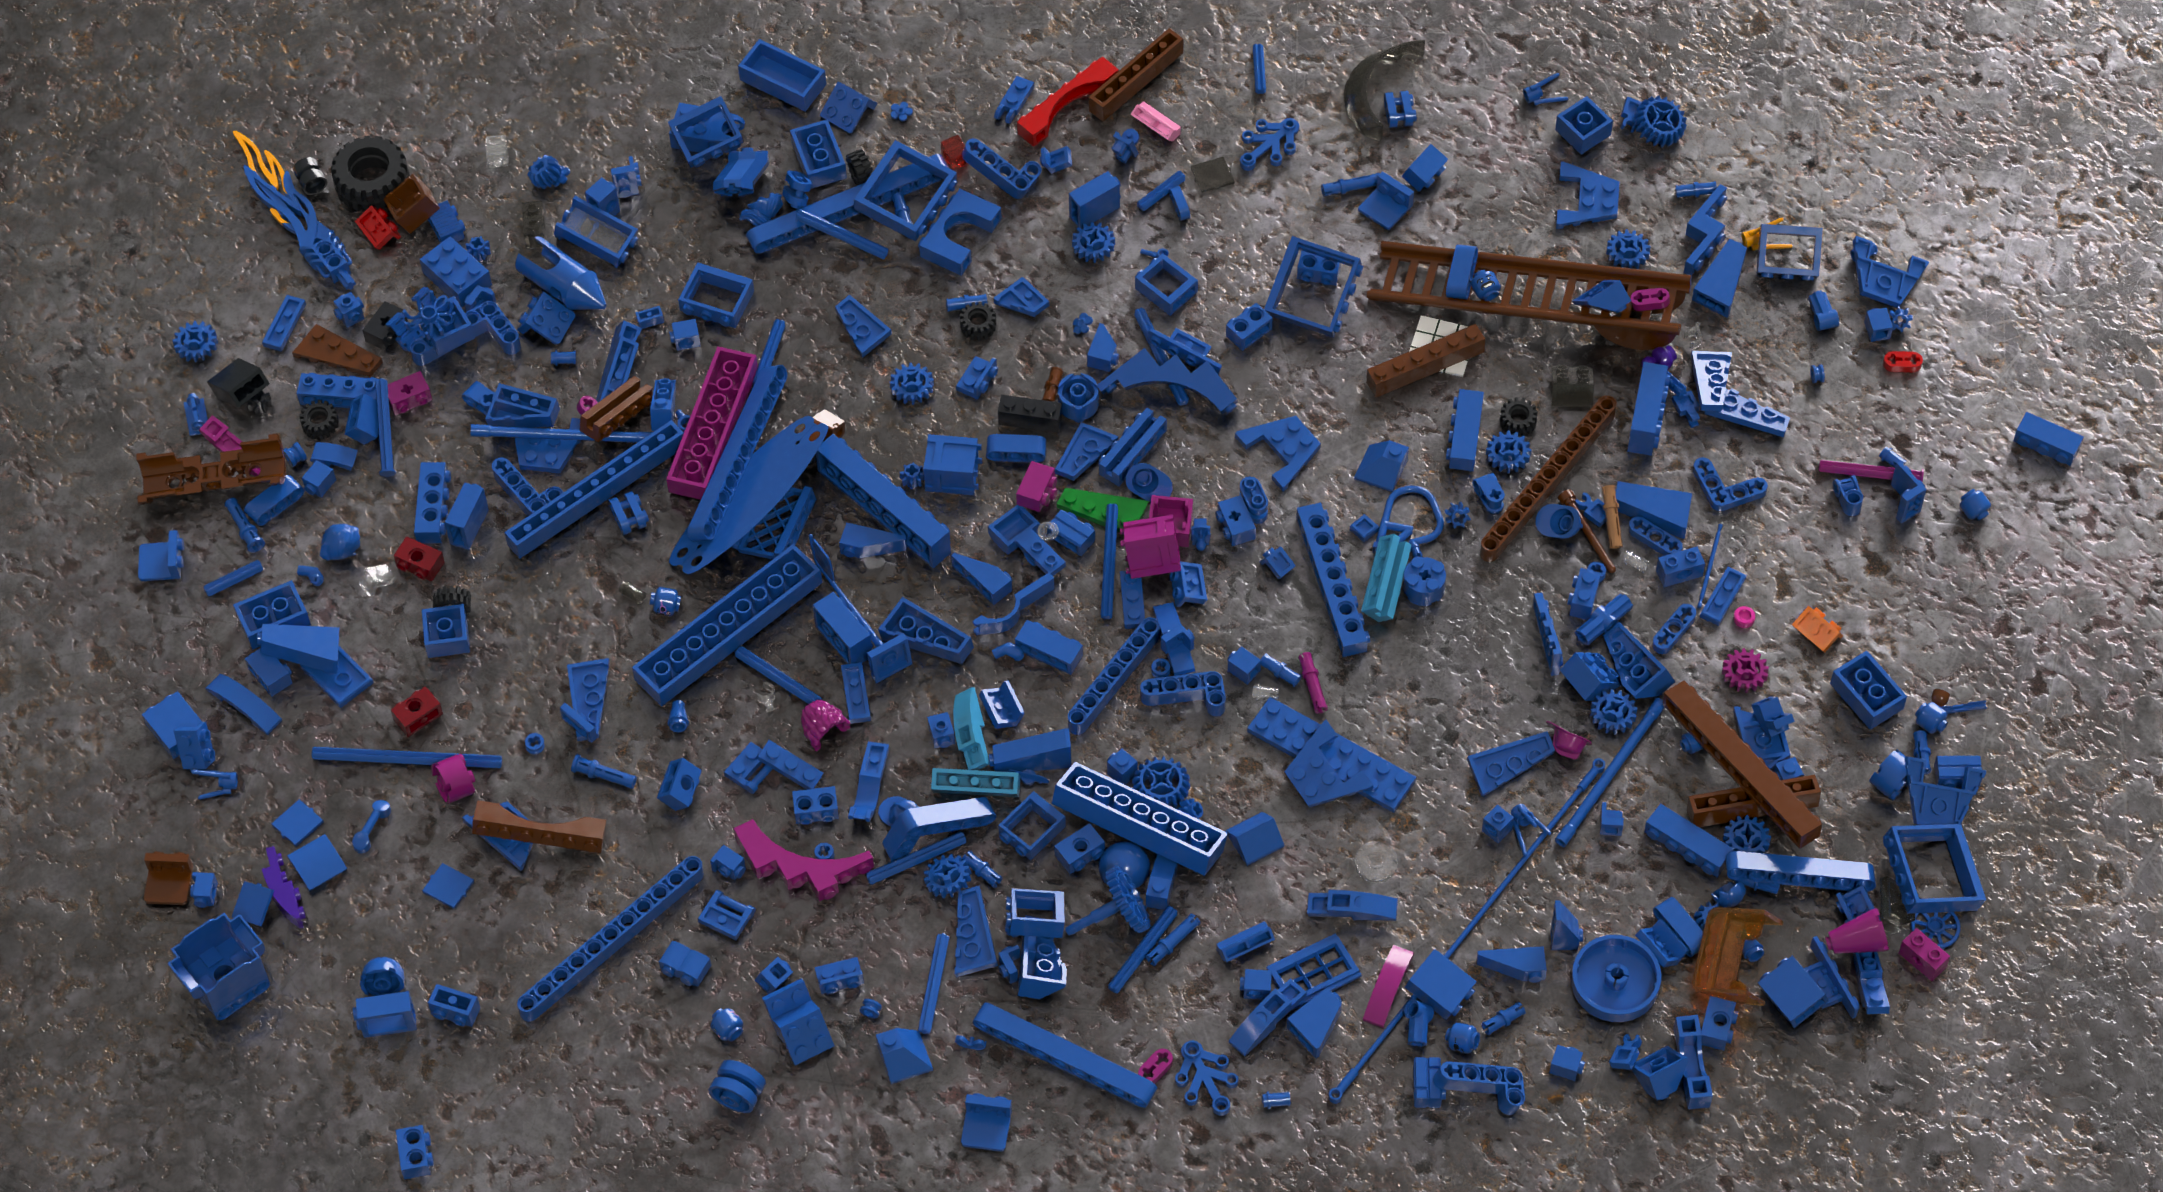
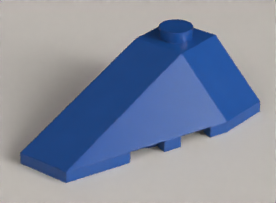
M1025 915V918H1039ZM1023 936L1018 977V996L1041 999L1065 988L1067 968L1065 963L1061 961V953L1059 948H1056L1053 937Z

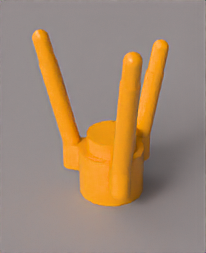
M1779 218L1767 224L1776 225L1782 222L1783 218ZM1760 227L1741 234L1744 246L1747 248L1751 247L1752 251L1758 250ZM1791 244L1766 245V249L1792 248Z

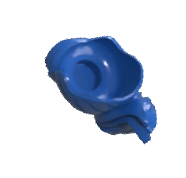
M770 193L768 198L759 197L756 202L748 204L749 209L741 211L739 220H748L755 227L771 221V218L775 217L783 206L782 195Z

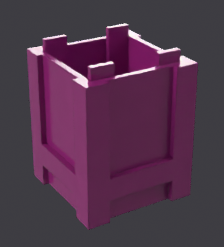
M1173 514L1123 522L1124 528L1120 529V535L1124 534L1121 547L1125 546L1127 556H1125V560L1129 564V568H1126V574L1130 573L1131 579L1181 571L1180 550Z

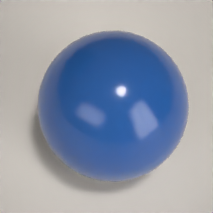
M1117 842L1110 845L1099 860L1098 870L1105 884L1108 882L1105 872L1117 865L1123 871H1126L1136 888L1147 880L1150 873V861L1146 852L1132 842Z

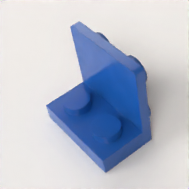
M838 81L820 116L852 134L867 107L874 110L878 103Z
M1382 171L1377 177V188L1358 207V211L1385 229L1390 230L1413 206L1414 191Z
M1899 461L1895 466L1891 486L1901 495L1896 519L1902 524L1921 512L1926 488L1922 481L1916 479L1909 467L1904 466Z

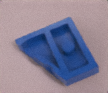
M1024 277L994 297L996 305L1033 317L1049 307V301Z

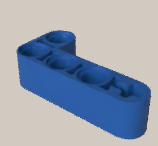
M969 139L962 151V158L968 164L1015 199L1025 197L1036 184L1042 171L1039 163L1035 161L1027 162L1019 171L978 139Z
M500 457L492 463L494 479L527 517L563 493L561 488L553 486L539 494L508 459Z
M1216 671L1144 680L1140 685V700L1146 706L1205 699L1206 710L1210 715L1221 716L1225 712L1226 696L1223 679Z
M1449 1061L1443 1063L1433 1076L1435 1085L1440 1089L1497 1094L1499 1109L1506 1115L1515 1114L1525 1101L1523 1075L1520 1070L1514 1067Z

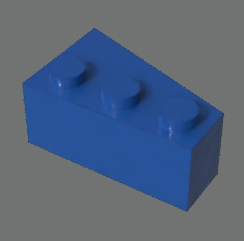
M499 383L485 420L487 425L553 427L560 407L556 398Z

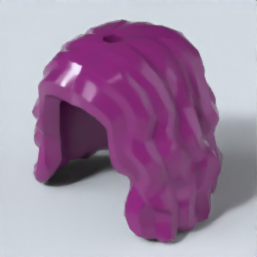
M813 701L802 710L801 724L804 735L810 740V744L815 751L821 749L820 739L834 725L843 732L851 728L850 721L843 715L842 711L826 701Z

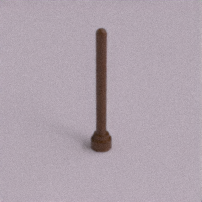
M1571 489L1563 491L1558 496L1561 505L1574 507L1578 511L1581 524H1583L1582 531L1607 571L1611 574L1616 571L1614 564L1575 504V494Z

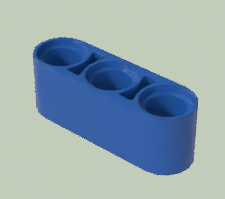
M1456 245L1446 287V297L1468 299L1478 257L1477 246Z
M992 434L987 437L986 457L991 461L1029 463L1034 461L1040 463L1046 457L1047 440L1038 435Z
M286 475L284 484L271 485L247 503L244 512L258 526H263L303 496L305 489L291 475Z
M1674 897L1668 898L1653 908L1656 919H1663L1689 948L1687 956L1692 957L1709 946V940L1705 933Z

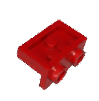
M371 205L355 223L373 246L380 250L392 237L399 240L401 235L398 233V226L387 219L389 215L386 211Z

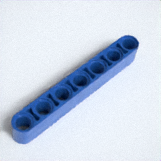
M1148 617L1139 624L1069 711L1068 728L1072 734H1083L1158 642L1160 638V624L1157 619Z
M1732 851L1726 855L1727 876L1731 880L1852 891L1863 885L1867 892L1872 891L1876 887L1874 867L1870 863Z

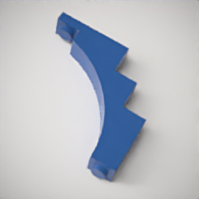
M1146 348L1142 349L1097 384L1102 394L1113 392L1118 387L1116 384L1119 382L1125 390L1149 384L1180 386L1207 399L1221 414L1232 412L1237 407L1236 403H1238L1237 398L1208 361L1190 373L1176 354L1159 366Z

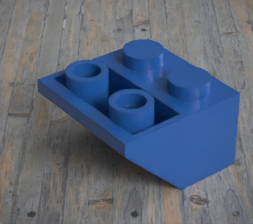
M1575 652L1560 669L1562 674L1585 701H1595L1597 695L1602 696V691L1608 694L1611 689L1615 690L1622 685L1617 672L1609 668L1605 663V658L1599 653Z

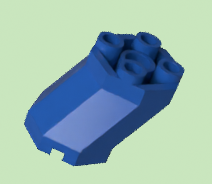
M749 147L742 148L741 152L730 151L727 165L713 182L714 193L722 196H733V194L737 193L738 196L754 194V185L769 166L768 151H753V148Z

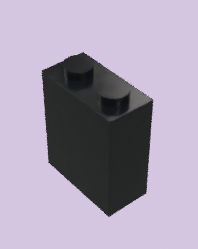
M237 358L207 381L216 398L237 408L270 384L260 367L240 358Z

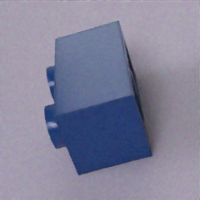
M660 306L635 313L638 325L642 329L664 323Z

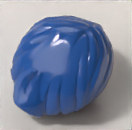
M348 524L331 525L322 536L320 557L328 561L342 560L355 556L356 553L354 552L360 547L359 528Z

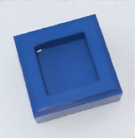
M1364 514L1350 525L1349 530L1365 542L1379 531V526Z

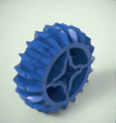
M1658 95L1655 99L1651 96L1648 100L1642 101L1634 114L1635 121L1633 125L1637 126L1636 132H1641L1640 138H1646V143L1651 141L1653 146L1659 144L1662 148L1665 144L1669 147L1682 138L1687 126L1685 124L1687 118L1683 117L1684 111H1679L1680 105H1674V100L1667 101V96L1662 100Z
M1155 756L1152 762L1146 759L1145 765H1139V770L1134 772L1132 784L1133 789L1176 809L1177 803L1184 801V798L1188 796L1190 777L1187 774L1186 768H1181L1180 761L1174 764L1173 758L1167 761L1165 756L1161 760H1158ZM1173 778H1175L1178 782L1177 788L1173 787ZM1146 779L1150 781L1149 790L1144 785Z

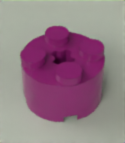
M461 753L431 765L432 776L437 775V783H435L442 799L445 802L448 801V804L475 793V788L472 784L475 782L474 774L471 770L467 771L466 761Z

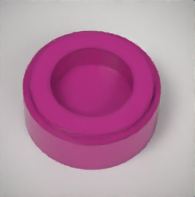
M1746 606L1737 608L1734 613V623L1741 628L1751 627L1755 621V612Z

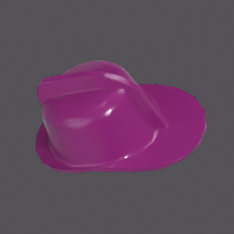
M1546 721V724L1555 730L1553 746L1558 754L1576 760L1586 745H1592V742L1586 738L1570 733L1556 724Z

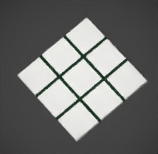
M1421 315L1409 351L1468 326ZM1468 359L1442 369L1439 372L1463 377Z

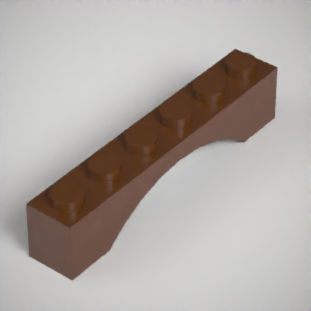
M478 800L473 817L472 834L601 853L605 838L606 820L583 817L565 823H538L514 815L499 803Z

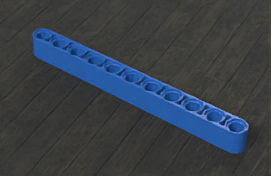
M941 154L929 157L949 168ZM912 163L888 173L869 201L879 206L892 201L891 197L896 193L907 195L943 179ZM865 183L801 209L833 224L860 214L859 211L854 209V198ZM798 209L753 227L746 233V237L755 253H763L818 231V229L796 220Z
M783 365L769 366L761 369L689 524L688 536L691 541L711 540L715 537L787 380V370Z
M689 856L525 992L517 1002L521 1018L528 1022L537 1019L698 884L704 876L700 858ZM692 868H697L696 871H689ZM675 882H681L679 885H673ZM660 895H664V896H665V897H663V898H661V899H658V898H657V897L660 896ZM643 909H649L647 912H640ZM626 923H632L630 926H624ZM611 936L616 937L613 940H608V938ZM599 950L598 953L591 954L592 951ZM577 964H583L579 968L574 967ZM560 978H566V980L562 982L558 981V979ZM543 992H550L546 996L541 995ZM527 1006H533L529 1010L524 1009Z

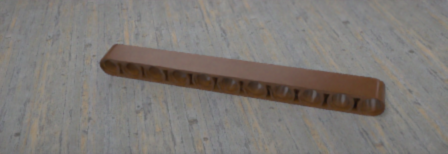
M1602 396L1484 536L1480 548V556L1484 561L1493 562L1502 554L1614 419L1617 402L1612 396Z

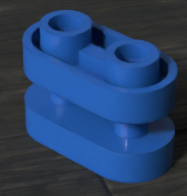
M1400 91L1398 98H1394L1393 92L1384 93V107L1389 128L1397 127L1398 121H1403L1404 126H1413V122L1417 120L1416 110H1412L1413 95L1409 94L1408 91ZM1400 105L1401 113H1397L1396 106Z
M792 170L787 171L785 180L789 185L783 187L782 195L791 204V207L801 209L807 206L809 197L805 192L810 191L812 182L804 173Z
M1245 477L1240 482L1239 496H1242L1253 523H1263L1268 516V499L1257 478Z
M632 491L625 493V500L619 502L617 497L608 500L622 535L631 533L630 526L635 524L638 529L647 527L646 522H649L646 511L640 508L641 501L638 494L634 495ZM628 508L632 517L627 518L623 511L624 509Z

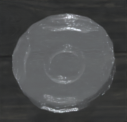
M1379 841L1367 842L1358 849L1354 865L1356 872L1361 878L1368 882L1379 883L1387 881L1395 874L1398 858L1395 850L1390 845L1382 844Z

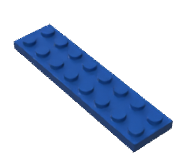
M1269 697L1248 726L1247 732L1295 758L1321 724ZM1337 734L1338 737L1320 749L1343 782L1363 771L1374 788L1357 793L1393 813L1416 782L1414 775Z

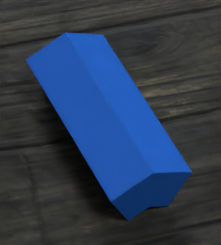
M1264 921L1217 943L1216 950L1221 959L1228 962L1275 940L1271 928Z

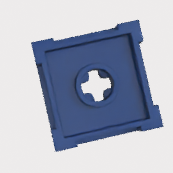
M928 434L923 467L925 491L974 495L975 490H979V484H976L978 465L983 463L982 458L978 456V450L982 451V445L978 444V438Z

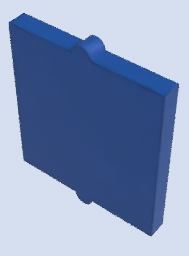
M299 799L272 823V826L281 833L282 838H287L294 846H297L324 821L314 812L313 808H309Z
M442 863L435 874L430 876L431 879L422 892L455 909L461 899L466 897V892L474 883V879Z
M244 881L232 918L240 914L248 924L251 923L262 927L274 890L262 887L260 883L253 884Z

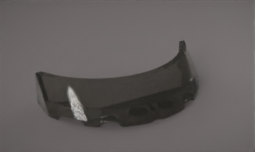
M1425 40L1405 42L1376 52L1362 60L1351 72L1344 89L1345 111L1362 135L1381 141L1383 137V124L1372 112L1367 99V84L1377 64L1386 59L1399 60L1405 54L1423 57L1425 54Z

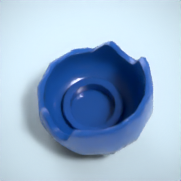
M1737 881L1738 883L1736 884L1732 882L1725 884L1711 894L1712 898L1722 908H1731L1738 905L1746 894V888L1741 881Z

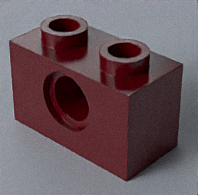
M407 536L393 555L398 569L403 572H411L419 579H427L431 582L445 564L441 551Z
M426 686L421 690L415 691L409 698L397 703L391 709L393 720L407 737L443 714L440 702Z

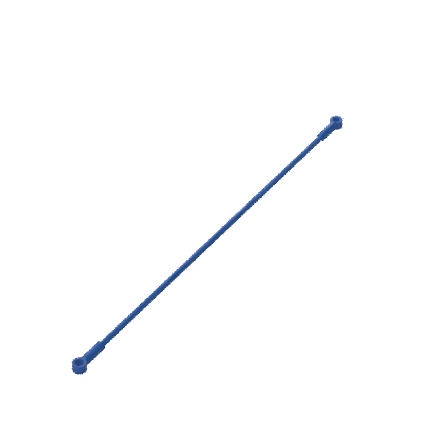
M1597 758L1593 761L1592 768L1578 784L1576 791L1548 824L1547 829L1551 831L1579 794L1585 791L1597 774L1604 772L1605 761L1603 759ZM1599 764V765H1601L1602 767H1601V768H1598V767H1596L1595 765ZM1544 831L1529 848L1527 856L1521 858L1445 953L1444 956L1449 959L1547 836ZM1412 995L1406 1004L1412 999L1416 1000L1417 997ZM1406 1004L1358 1064L1351 1068L1336 1088H1332L1329 1091L1330 1102L1334 1104L1341 1102L1342 1094L1357 1077L1358 1071L1405 1014ZM1336 1093L1339 1095V1097L1334 1098L1332 1097V1094Z

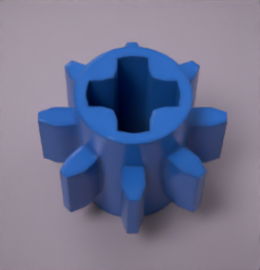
M482 236L472 237L470 243H466L467 252L477 261L485 260L487 255L491 254L489 241H484Z
M1898 306L1895 312L1890 310V315L1893 317L1890 318L1891 323H1893V330L1897 328L1902 333L1905 327L1911 328V324L1908 321L1913 320V315H1908L1909 308L1903 310ZM1898 316L1902 317L1903 322H1899Z
M914 462L904 465V471L900 472L902 485H907L911 489L918 486L921 487V480H925L923 466H918Z
M1459 502L1458 505L1450 503L1451 507L1449 510H1445V513L1448 515L1445 519L1446 522H1452L1453 528L1457 526L1464 528L1465 522L1471 520L1467 515L1470 512L1469 508H1463L1462 502Z
M1194 798L1179 802L1181 807H1178V810L1197 819L1202 817L1203 808L1199 802L1194 801Z

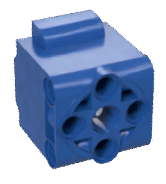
M225 913L216 919H209L183 937L181 942L171 949L174 959L168 962L169 968L194 999L199 998L217 1020H224L265 992L270 986V981L260 958L265 951L264 943L240 914L231 920Z

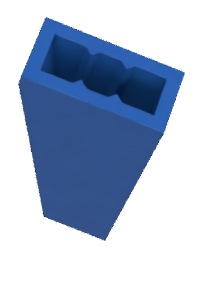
M1729 238L1695 286L1692 300L1728 318L1743 268L1747 247Z
M1618 481L1617 489H1615L1617 503H1619L1618 512L1632 518L1637 516L1643 517L1667 533L1685 539L1692 493Z
M262 624V632L257 633V645H261V654L337 674L340 627Z
M1069 728L992 745L993 754H989L990 767L994 766V771L1008 772L1009 769L1023 772L1027 769L1041 771L1070 768L1072 765Z

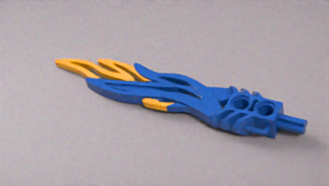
M233 131L235 139L247 157L249 167L246 165L243 167L247 180L256 196L270 208L272 216L284 228L296 234L300 246L299 251L314 270L318 271L322 277L330 278L334 284L340 281L346 290H352L356 282L350 276L349 266L352 264V260L345 252L344 244L340 242L338 236H335L333 230L328 229L318 221L311 202L296 191L289 172H284L277 159L269 151L264 150L272 171L271 174L264 165L257 146L245 135ZM246 145L256 154L261 171L271 186L256 173L252 156ZM274 165H276L280 173L285 196L278 192L279 183ZM300 203L306 208L308 213L305 212V210L301 207ZM294 213L304 217L308 227L307 231H305L302 223Z

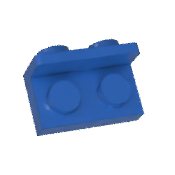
M975 356L957 383L956 391L978 400L980 395L987 391L991 378L994 379L998 373L997 359L992 358L989 362Z
M1180 561L1181 571L1171 572L1169 576L1170 581H1172V596L1175 600V606L1181 607L1184 602L1204 604L1207 601L1202 564Z
M857 957L814 967L821 994H833L840 989H852L860 984H864L863 973Z

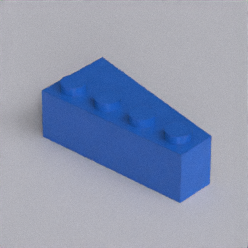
M904 597L900 599L878 629L881 640L888 642L904 633L908 638L910 649L960 664L965 661L974 648L970 636Z

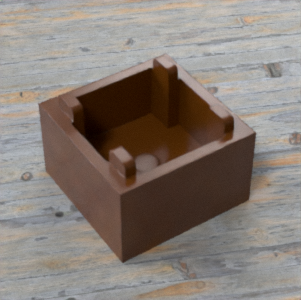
M414 174L407 177L404 182L383 199L395 221L410 234L440 209L429 188Z

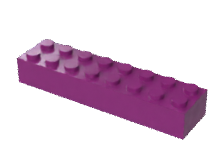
M717 346L666 478L669 493L701 500L744 408L758 368L756 355Z

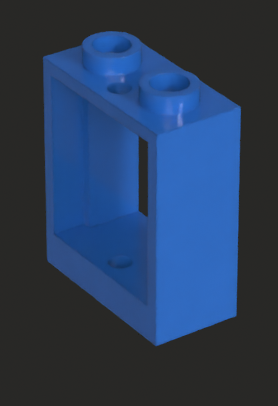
M1162 253L1158 258H1154L1149 266L1136 274L1135 289L1171 316L1198 292V280ZM1161 269L1166 270L1183 283L1168 297L1148 282Z
M1033 791L998 825L999 837L1005 844L1012 845L1020 856H1025L1031 861L1066 827V817ZM1033 810L1052 826L1029 846L1012 833L1011 830Z
M1011 889V896L1006 897V910H1009L1006 914V926H1010V935L1063 937L1065 924L1064 892ZM1016 908L1052 910L1053 919L1017 917Z
M409 991L356 999V1007H353L354 1021H356L357 1029L362 1031L364 1038L417 1030L415 1008Z

